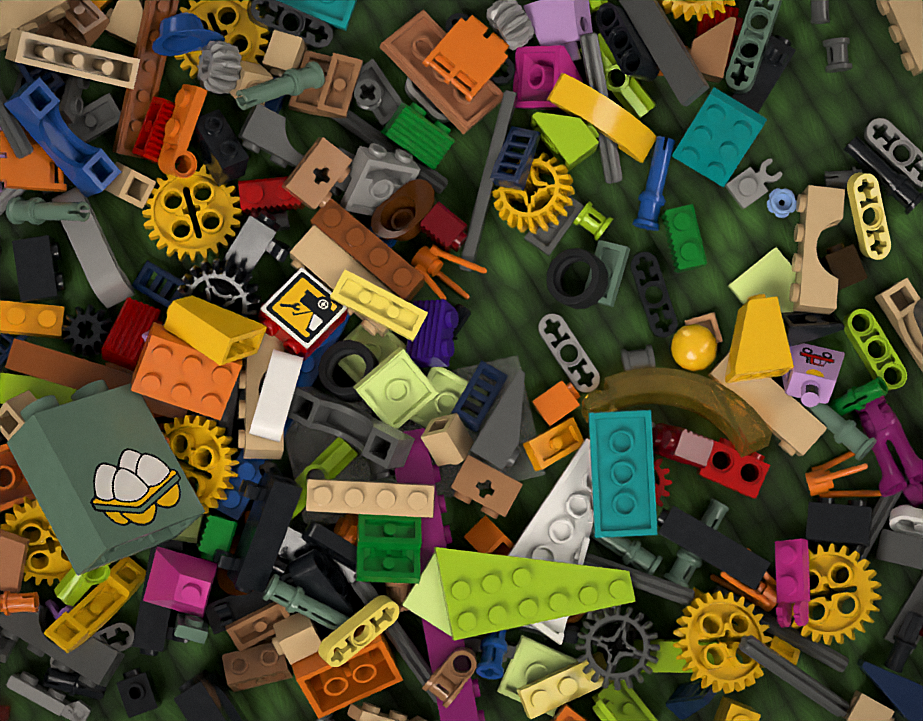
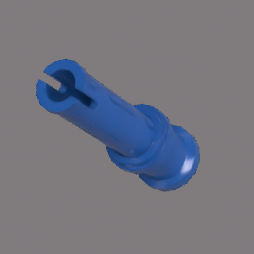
M661 136L656 137L646 188L638 196L640 207L637 218L633 219L632 225L651 231H658L660 228L658 217L661 206H664L666 202L662 193L675 145V140L668 138L665 150H663L665 137Z
M506 630L487 633V636L481 641V661L476 666V673L479 676L487 679L503 677V656L508 651V645L505 641Z

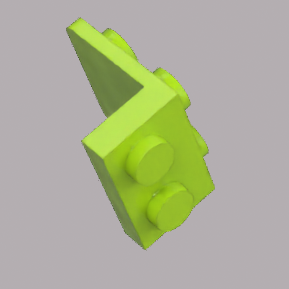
M625 680L621 681V690L619 691L615 690L614 681H612L607 689L602 688L592 696L596 703L592 708L601 721H658L632 688L628 689Z

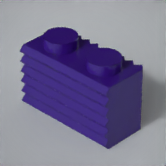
M436 299L435 301L414 300L412 304L428 312V315L414 341L412 342L407 339L406 353L419 368L448 367L450 365V357L453 356L455 350L452 338L454 328L458 326L459 320L456 309L444 299Z

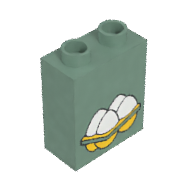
M97 380L77 390L71 396L72 402L59 405L54 395L42 397L27 405L20 412L25 423L7 442L10 451L77 576L175 539L205 513L202 504L142 395L131 391V383L109 390L104 380Z

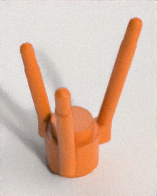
M435 244L431 248L423 246L413 257L411 265L425 277V282L440 299L446 300L447 297L430 276H437L464 299L468 300L470 298L468 293L440 271L444 264L440 260L441 257L482 274L487 273L486 268L445 252Z
M852 451L842 454L822 465L812 467L811 472L805 473L811 497L816 495L823 498L877 497L882 495L879 490L829 491V489L835 488L833 484L834 479L868 468V464L864 463L830 473L828 469L853 457L855 454Z
M724 571L720 573L722 578L714 574L710 576L711 580L745 597V599L755 606H759L765 612H769L777 604L776 580L767 571L763 576L765 582L760 581L756 590Z

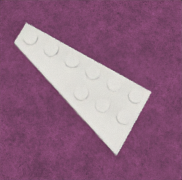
M588 438L583 441L507 556L583 565L594 523L590 440ZM569 616L530 625L559 645H562L564 630Z

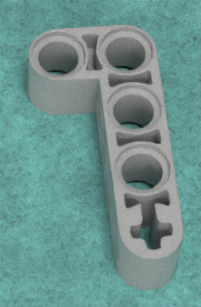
M74 187L52 198V202L82 201L89 205V210H80V212H90V217L87 221L61 220L90 286L108 309L126 300L127 297L134 296L135 292L126 274L118 265L88 198H85L78 188Z

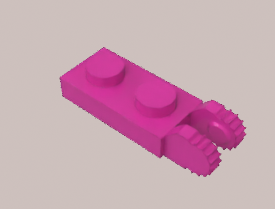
M808 540L776 541L777 603H779L776 607V618L779 627L785 628L791 625L792 603H795L793 606L795 623L798 626H805L809 621L808 602H810Z

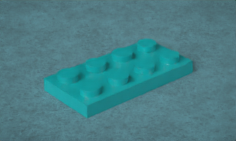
M651 410L588 413L594 537L658 535Z

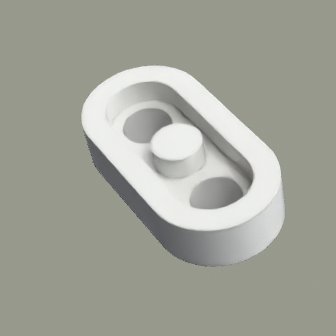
M910 505L895 507L890 511V528L895 532L923 538V509Z

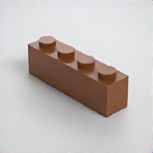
M332 198L310 220L311 226L315 225L399 298L410 302L425 285V277Z

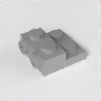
M371 143L369 148L359 146L349 167L351 168L349 175L352 179L340 205L348 212L372 216L376 208L389 199L398 189L409 181L416 180L421 169L413 160L412 154L404 149H396L395 153L387 152L383 146Z

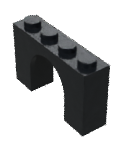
M206 669L201 671L178 688L180 694L174 698L187 721H248L216 670L208 674Z

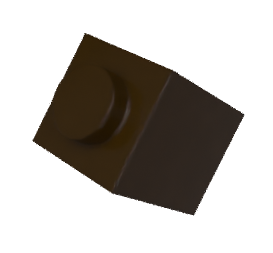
M842 242L826 249L828 255L820 259L824 269L839 279L838 291L868 278L854 244L845 247Z

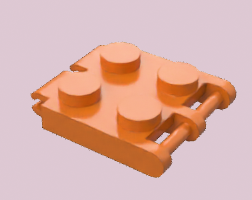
M473 15L467 21L460 18L422 62L424 66L432 67L443 76L446 84L449 85L451 83L465 94V99L468 102L474 99L506 62L508 55L505 52L509 49V45L494 32L488 38L484 37L489 28Z
M23 126L21 127L33 147V152L20 159L16 157L3 131L0 130V154L5 155V158H0V182H4V188L53 192L67 191V184H64L63 171L58 167V183H55L56 163Z

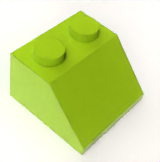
M536 112L531 117V128L541 133V141L551 154L558 158L560 165L564 164L567 167L568 172L596 152L599 144L597 140L599 134L591 123L585 124L578 117Z

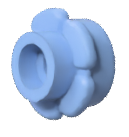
M777 188L769 194L770 199L767 201V208L771 213H775L776 217L785 218L789 213L795 211L797 201L791 190ZM780 200L785 202L783 206L779 204Z

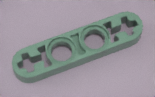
M751 0L726 72L725 79L731 92L745 94L752 89L763 59L762 54L767 47L783 0H769L767 4L768 9L763 7L765 0ZM757 15L765 16L768 19L767 26L763 29L753 28L751 26L753 17ZM745 44H755L759 48L758 53L752 58L744 57L741 54V49ZM737 61L746 65L744 75L747 82L742 81L740 86L736 85L735 80L732 78L733 76L738 77L742 69L741 64H736Z

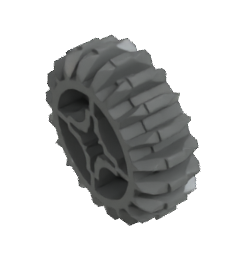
M620 605L615 606V615H610L609 609L604 608L603 613L605 617L600 619L596 612L592 613V618L596 623L592 626L587 621L583 622V626L590 631L588 634L578 632L577 637L586 641L585 644H577L575 646L576 650L585 651L586 653L577 657V661L579 663L589 662L582 671L585 674L593 670L595 671L591 681L596 683L602 676L604 677L602 687L607 689L610 681L613 680L615 690L617 691L621 690V681L625 680L628 689L633 688L631 681L633 677H636L639 683H643L644 679L639 673L642 670L649 675L653 673V670L646 665L647 662L658 663V658L651 656L650 652L660 651L659 645H650V641L658 638L656 632L647 634V631L653 627L652 622L649 621L641 625L640 623L644 618V614L641 612L637 614L635 619L631 618L633 614V608L631 607L627 608L625 615H621ZM612 623H621L614 636L609 638L596 636L603 627ZM630 625L641 634L644 644L643 651L628 644L627 638ZM621 638L624 641L622 643L623 647L626 646V649L633 653L619 651L614 659L612 655L614 651L603 643L617 644ZM593 645L607 651L608 664L606 670L597 665L593 656ZM632 658L640 660L631 670L624 673H615L622 659Z

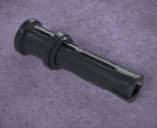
M858 136L843 149L869 174L876 177L877 181L886 188L884 190L886 195L896 199L905 208L904 212L907 215L923 200V192L919 193L907 181L908 177L905 174L898 175Z

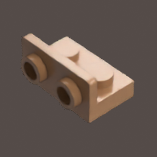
M273 642L247 648L240 652L235 651L222 655L227 685L233 692L293 678L292 668L285 654L279 656Z

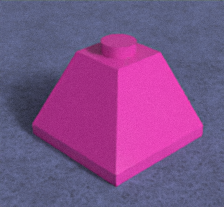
M525 46L516 49L513 92L517 93L518 99L515 108L563 111L547 100L561 73H565L583 83V79L565 46Z
M157 546L143 601L203 618L215 577L217 563Z

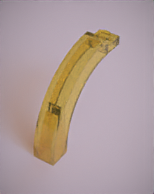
M643 368L620 372L605 377L604 391L595 390L582 399L581 413L586 423L589 422L588 413L613 412L625 407L641 404H664L686 409L707 419L719 428L732 442L741 458L768 447L772 432L765 421L742 397L712 379L684 370Z

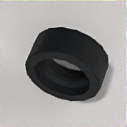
M580 248L567 249L559 253L551 262L547 271V286L550 294L558 302L574 309H586L596 304L604 295L608 286V272L605 264L596 255ZM583 261L592 270V279L589 287L578 296L568 295L563 288L564 275L572 264Z
M353 340L339 341L330 346L322 355L318 366L319 379L324 388L337 399L346 402L360 401L363 398L353 386L344 388L335 383L333 372L339 361L348 355L355 354L362 357L366 363V370L362 378L379 365L376 356L369 348L361 342Z

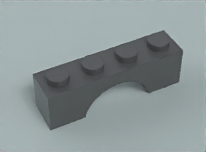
M261 104L252 107L237 138L244 141L243 147L257 154L260 150L271 155L269 160L283 168H286L287 164L295 168L304 157V155L297 152L291 146L287 139L285 117ZM336 147L353 161L354 154L341 147ZM324 169L313 171L316 175L315 179L324 181L325 177L322 175ZM348 174L342 183L336 182L330 192L338 197L341 193L345 194L352 179L351 176Z
M314 386L295 388L287 417L310 429L324 431L352 443L361 450L362 456L387 469L404 467L415 438Z
M40 603L38 612L11 613L10 616H6L4 612L0 613V626L3 628L1 634L15 642L21 638L29 643L27 646L29 651L40 657H43L46 653L55 659L52 663L54 666L69 673L70 669L80 674L78 680L93 689L96 685L103 687L108 685L125 656L122 652L94 637H91L73 651L66 653L44 635V631L48 628V608Z

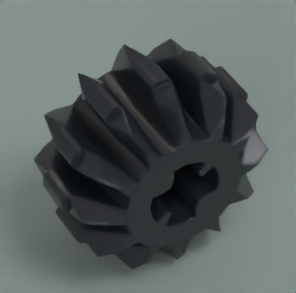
M88 305L85 313L80 306H77L75 312L78 317L75 318L71 314L66 315V319L72 322L71 326L63 325L61 330L71 334L65 336L63 341L64 343L74 342L70 349L74 353L78 352L82 347L81 352L84 357L89 356L91 348L95 355H100L101 349L99 344L104 345L106 341L104 339L105 335L108 336L111 331L105 327L110 326L113 320L111 318L102 320L106 313L104 309H99L95 313L94 306ZM92 323L91 330L94 334L91 337L86 335L85 339V331L82 328L84 325L91 326Z

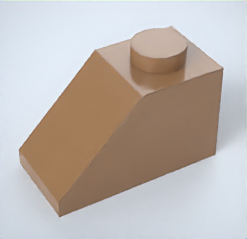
M735 17L727 18L695 38L690 48L686 47L707 81L720 83L723 79L736 23Z

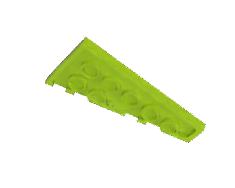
M434 547L451 636L454 641L636 602L630 571Z

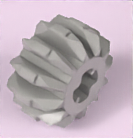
M497 0L487 9L486 14L489 25L494 30V33L509 45V49L521 48L533 38L534 28L531 25L532 22L516 0Z
M218 40L210 41L207 45H204L202 55H199L200 61L197 66L199 71L197 79L200 80L201 88L217 94H229L232 89H235L236 81L240 79L239 73L242 69L240 66L242 56L239 54L237 46Z

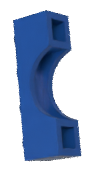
M38 77L24 84L4 105L85 198L102 192L121 173L120 169L101 148L85 143L68 128L59 111L60 100L43 80Z

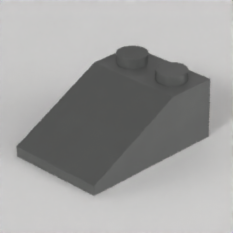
M520 369L470 449L471 452L503 470L505 465L511 468L520 454L516 447L519 444L525 378V372Z

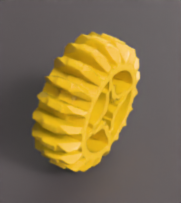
M543 152L539 158L535 153L524 191L496 185L498 189L492 191V196L497 199L494 202V207L497 211H500L499 217L503 221L507 220L509 227L515 228L517 226V229L523 233L529 228L531 233L536 234L539 226L548 232V223L550 222L559 226L557 217L559 215L567 217L568 213L564 206H573V201L569 196L575 194V189L570 186L573 183V178L570 174H567V167L564 164L560 165V161L556 157L550 159L547 153ZM512 169L506 170V173L515 174L516 170ZM539 173L552 176L555 184L549 185L548 182H542ZM536 188H537L538 191H537V192L534 191L535 194L532 195L531 198H530L529 194H530V193L533 194L532 191H533V190H536ZM512 201L525 203L528 212L514 209Z

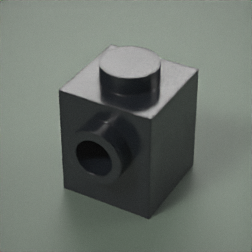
M140 667L127 671L123 673L124 679L116 683L128 718L162 705L150 670L141 672Z

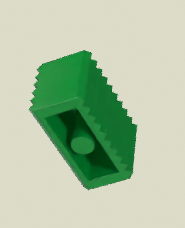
M414 102L410 106L401 103L381 133L434 170L455 141L449 136L451 130L438 120L432 124L424 118L427 112Z
M693 204L666 210L661 218L664 220L662 224L666 226L664 228L667 231L665 236L668 237L667 242L670 243L668 248L671 249L670 254L673 255L671 260L674 261L672 265L676 267L674 271L680 273L704 267L707 264Z
M209 511L203 518L204 522L201 525L202 528L196 545L200 551V557L213 561L216 549L229 552L238 523L229 516Z

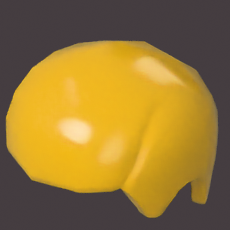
M701 325L683 326L673 336L671 344L672 356L675 362L683 369L693 372L704 370L716 359V338L708 328Z

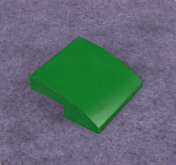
M358 514L356 581L419 584L420 548L422 545L421 517Z

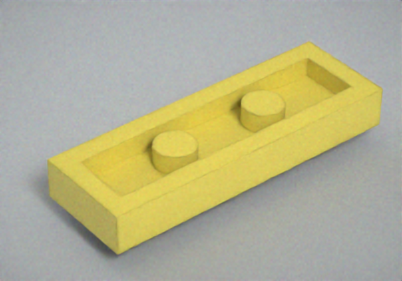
M345 269L330 295V299L412 342L428 315V312Z
M594 653L593 656L597 665L606 670L607 664L603 653ZM577 661L518 688L517 692L527 717L533 719L602 687L604 677L601 676L596 683L592 682L591 678L595 671L593 670L588 674L582 671L589 662L579 663Z

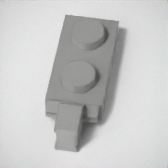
M25 671L22 674L15 673L11 675L6 684L9 689L56 715H62L71 721H87L92 711V708L82 700L70 702L65 699L66 694L61 690L55 688L47 689L39 685V679Z

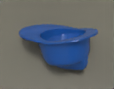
M185 12L170 16L161 21L159 37L153 42L152 49L159 55L178 56L202 50L204 45H207L210 41H225V38L218 32L206 30L200 18L192 13Z

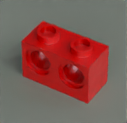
M722 437L719 438L718 442L713 440L714 445L707 465L704 469L698 468L696 474L749 498L756 499L770 467V464L763 462L765 456L749 449L746 454L735 450L737 444ZM719 451L723 452L728 459L726 467L721 470L717 469L712 463L714 454ZM746 464L752 465L756 471L755 478L750 482L743 480L741 477V469Z

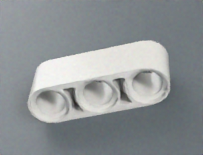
M273 349L249 434L280 442L303 363V357Z

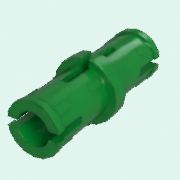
M878 376L876 379L858 388L856 386L849 388L846 394L829 401L827 405L840 416L855 409L860 411L866 407L867 403L887 395L888 387L885 381Z

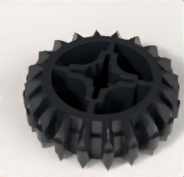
M219 258L213 260L212 266L207 260H203L201 268L194 265L190 269L191 275L185 274L183 276L184 284L180 285L177 289L182 295L177 299L191 295L195 296L197 285L205 280L207 296L203 297L202 300L232 311L230 304L235 303L238 298H242L243 307L240 315L254 321L253 316L258 315L260 312V308L255 304L260 303L261 296L252 294L259 288L258 284L248 283L253 277L252 273H248L245 276L240 274L244 268L243 265H239L236 270L232 269L231 259H228L224 266H221ZM220 279L230 282L235 287L229 288L224 286ZM215 295H219V298L222 297L225 300L222 305L219 304V301L216 303L213 300Z

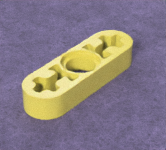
M858 172L853 174L847 182V192L861 253L865 257L880 260L885 258L891 249L880 188L875 176ZM862 181L867 182V187L863 189V192L858 191ZM866 198L871 199V202L860 203V201H866ZM871 207L875 212V218L871 224L866 225L863 221V213ZM870 230L872 231V234H869L866 231ZM875 240H878L880 245L876 246V251L871 250L870 246L875 243Z
M386 595L377 596L321 642L318 649L319 656L331 667L343 665L397 620L399 606ZM365 625L363 632L359 636L354 637L355 630L359 626Z

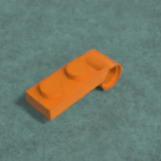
M183 84L182 88L178 91L175 97V108L172 117L165 126L164 144L158 158V166L164 174L179 178H189L195 173L197 159L193 153L187 151L208 90L194 85ZM179 157L180 164L179 167L176 169L175 162L176 159Z

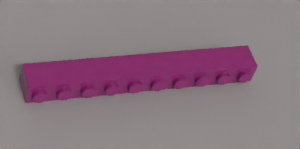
M425 428L403 432L415 438L404 467L394 468L397 483L435 485L433 518L421 517L420 574L435 552L434 547L447 548V544L453 543L450 526H443L441 513H447L444 494L438 495L436 483L441 482L439 466L437 464L432 465L430 452L421 439ZM422 619L433 674L456 648L465 647L464 639L452 640L451 636ZM459 655L453 661L454 666L461 671L469 669L472 665L470 658L466 655ZM470 677L464 684L463 689L447 708L442 706L443 701L436 697L440 721H485L483 709L477 710L475 698L481 697L478 678L471 679Z

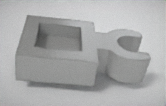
M772 159L765 160L760 165L757 173L749 167L725 185L742 210L768 192L764 183H774L782 176L781 171L774 176L766 173V167L773 162Z

